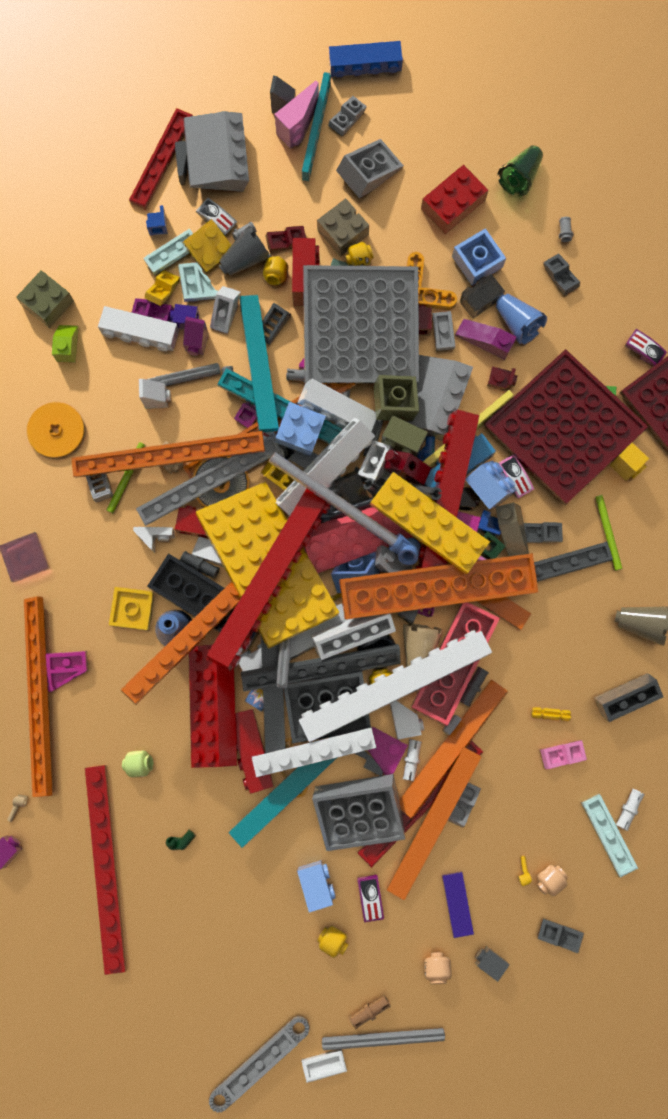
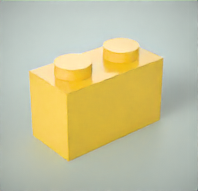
M631 443L609 466L627 481L630 477L635 479L647 467L645 463L649 458L637 446Z

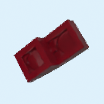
M304 226L286 227L284 231L267 232L265 237L269 252L293 249V238H306Z

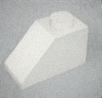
M222 286L216 293L210 328L224 333L229 332L237 311L240 291Z
M139 379V398L145 409L168 408V401H171V392L167 390L166 385L160 382Z
M373 440L358 472V476L367 479L372 478L376 482L388 472L384 469L386 462L385 454L387 451L393 450L391 446Z
M398 701L390 703L397 740L422 735L421 731H424L422 719H418L417 714Z

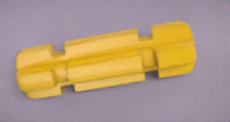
M532 708V718L540 719L542 717V719H561V721H570L571 711Z

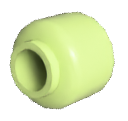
M144 750L128 752L122 761V769L129 777H145L153 769V758Z

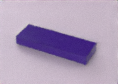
M456 872L442 875L453 938L474 935L463 873Z

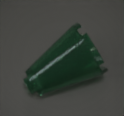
M531 145L501 166L497 176L499 175V184L505 191L512 195L515 193L520 194L519 196H524L530 191L543 158L541 149Z

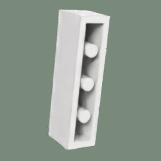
M106 306L103 308L98 324L101 334L107 338L117 337L128 343L134 341L138 342L141 346H154L161 351H173L179 333L176 323Z
M314 379L305 383L297 403L304 408L325 415V420L336 423L342 429L355 417L372 432L376 421L375 411Z
M388 613L349 619L310 635L317 654L323 660L393 633L396 629L391 614Z

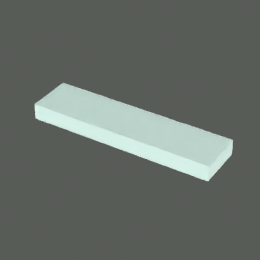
M597 794L582 802L581 804L618 876L621 878L638 869L601 795Z

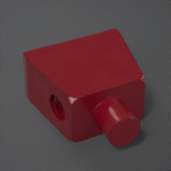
M389 450L385 454L386 462L384 469L390 474L396 473L407 482L425 484L431 470L429 465L410 453Z

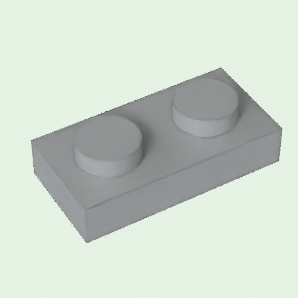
M451 311L432 313L436 351L455 349Z

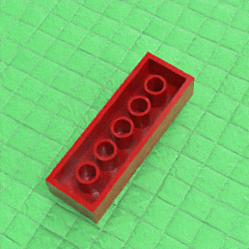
M213 644L196 646L188 656L191 768L237 766L234 667L229 672L208 660L207 654Z

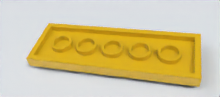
M394 472L370 502L372 507L465 574L469 573L490 543L486 538Z

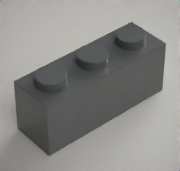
M647 673L594 698L601 715L611 722L663 698V694L657 679Z

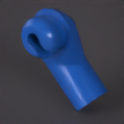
M426 436L425 446L417 456L421 461L426 460L435 452V436Z

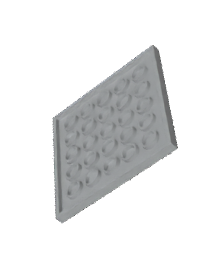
M304 265L305 383L311 379L320 383H375L378 375L416 376V382L419 383L418 267Z

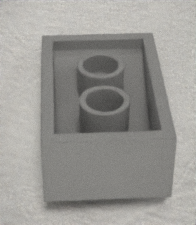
M379 139L344 155L336 171L360 198L372 192L401 170L404 165L382 139Z

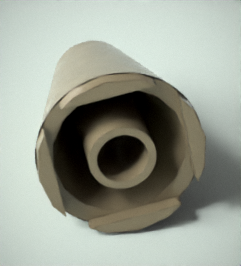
M668 606L622 607L621 611L617 610L615 622H618V627L664 646L667 637L665 634L668 630Z

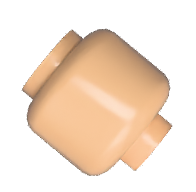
M549 865L538 874L539 884L537 887L544 895L548 893L551 896H556L567 887L568 876L558 865L556 867Z
M441 952L431 953V957L424 960L425 978L431 984H447V980L452 977L451 960L448 957H443Z

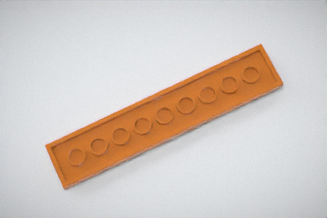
M533 553L476 561L468 574L463 573L457 567L450 564L339 579L345 619L538 592Z

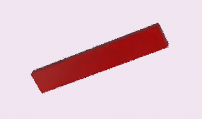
M176 108L129 198L131 204L145 210L147 209L176 153L175 142L182 141L185 136L184 118L193 116L192 114Z

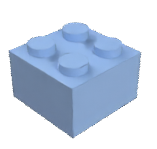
M486 228L455 246L452 258L472 286L503 268L506 257Z
M289 402L276 435L275 443L311 456L326 416Z
M494 461L480 465L465 479L488 509L500 505L517 491L514 487V481L510 477H506L502 472L503 468Z
M322 860L298 867L297 872L308 911L313 912L332 906L333 899H336L333 884H328L327 881L330 878L327 864L323 865Z

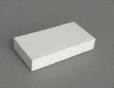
M342 1049L305 1058L301 1061L307 1083L347 1072Z

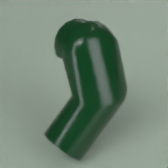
M189 829L183 837H168L165 842L166 846L170 850H184L196 837V834Z

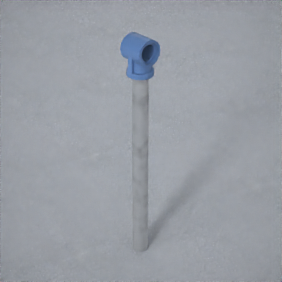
M276 452L272 455L269 463L389 544V550L398 554V559L402 564L413 565L417 562L421 545L416 539L405 538L401 533L393 534Z

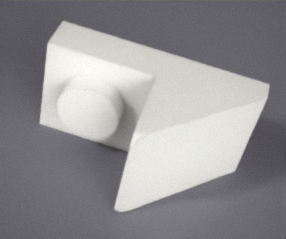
M133 527V531L154 553L156 538H158V541H169L170 538L175 539V530L172 527Z

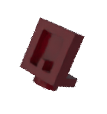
M492 366L487 386L504 391L510 390L511 386L515 387L517 381L516 369L512 368L509 371Z

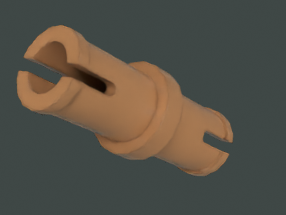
M383 995L370 1005L367 1003L362 1010L350 1016V1022L357 1029L370 1019L372 1021L375 1020L378 1014L390 1008L391 1005L387 997Z

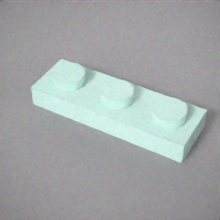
M190 228L143 258L154 276L190 253L182 243L193 234Z

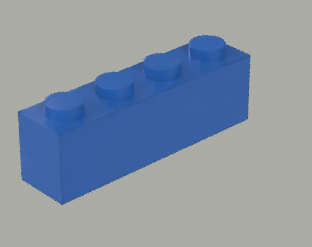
M401 41L329 46L331 77L402 71Z

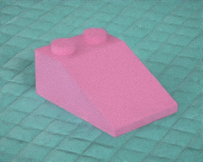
M314 81L274 114L276 134L290 149L303 141L315 114L319 96V83L317 81Z

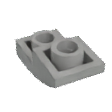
M352 96L341 106V111L329 120L328 126L343 136L360 118L367 106Z

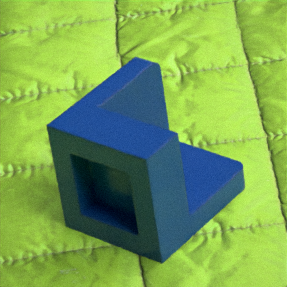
M161 205L160 212L147 214L146 226L150 236L168 234L166 212L164 206Z
M483 510L477 532L486 534L488 531L498 539L501 534L498 518L490 516L491 512Z

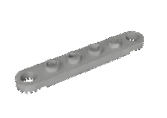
M297 1016L288 1022L212 1091L209 1097L210 1108L216 1112H223L239 1099L308 1035V1021L304 1017ZM298 1022L305 1026L304 1032L300 1034L293 1030L294 1024ZM219 1094L224 1096L226 1101L221 1106L216 1105L214 1102V1097Z

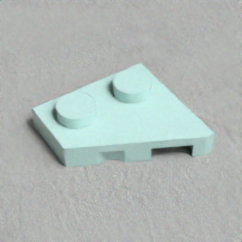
M197 262L178 265L184 302L215 299L218 290H215L210 279L202 272V268Z

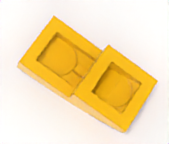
M163 270L155 278L154 284L145 292L144 298L161 306L176 288L180 277Z

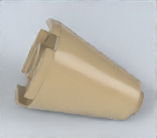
M403 624L407 667L411 665L410 661L420 656L424 659L429 656L428 652L437 648L443 629L438 627L431 629L427 625Z

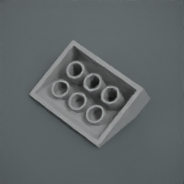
M222 111L185 117L184 130L190 188L243 192L249 182L242 113Z
M419 355V383H417L419 412L414 421L406 422L427 431V436H435V439L443 441L444 435L448 433L449 425H447L448 417L459 408L473 367L455 360Z
M393 774L315 786L312 800L326 851L405 840L399 796Z

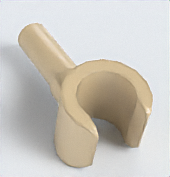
M18 795L13 799L12 811L7 819L9 822H12L19 806L25 807L27 796Z

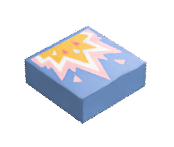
M263 689L251 690L245 701L261 712L263 710Z

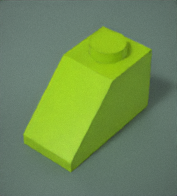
M59 325L55 331L52 343V356L57 362L76 363L78 326Z

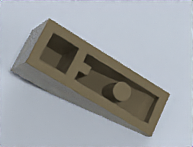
M514 502L497 506L498 524L508 557L529 554L521 506Z

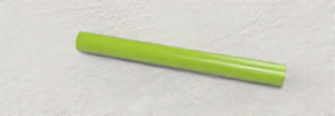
M139 442L136 449L144 448L146 445ZM134 470L124 472L106 511L114 513Z
M599 495L595 499L613 558V565L615 571L621 570L623 568L603 495Z

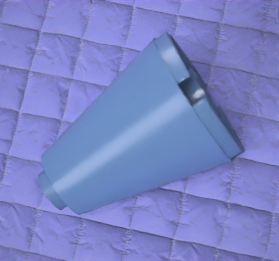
M503 294L497 299L496 308L511 333L516 336V341L519 344L521 342L523 344L529 343L539 334L537 330L540 327H545L547 316L543 312L510 294Z
M176 609L163 613L158 618L155 626V633L160 643L166 646L192 621L191 617L186 612Z

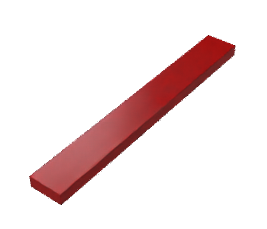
M473 741L466 747L478 755L483 753ZM451 769L413 819L401 811L405 833L432 806ZM397 841L365 845L357 853L372 868Z

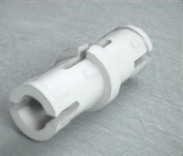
M409 739L408 753L404 759L406 765L403 779L415 780L418 763L420 764L419 753L422 741Z
M632 789L626 805L623 804V811L616 826L626 831L629 830L634 816L639 812L637 809L645 794Z

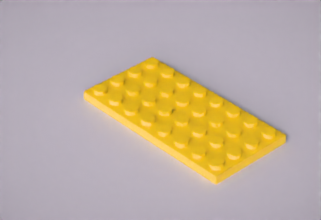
M266 482L196 511L200 524L240 598L287 522V518L280 506L276 504V499ZM304 548L300 552L302 556L297 564L294 563L291 567L292 573L289 579L282 582V590L279 596L272 599L270 603L272 607L267 615L264 614L260 620L262 624L258 631L268 649L332 619L340 613Z

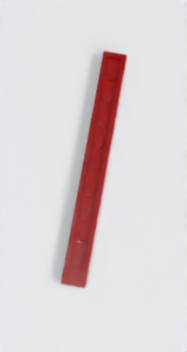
M106 765L85 768L104 975L126 972L107 769Z

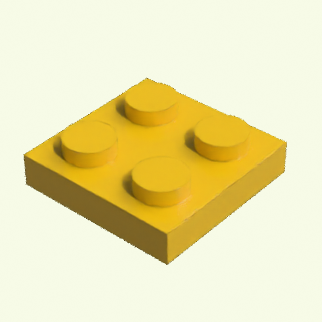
M212 219L182 242L205 273L219 263L221 257L231 247L230 242Z
M114 587L109 626L149 631L154 592Z

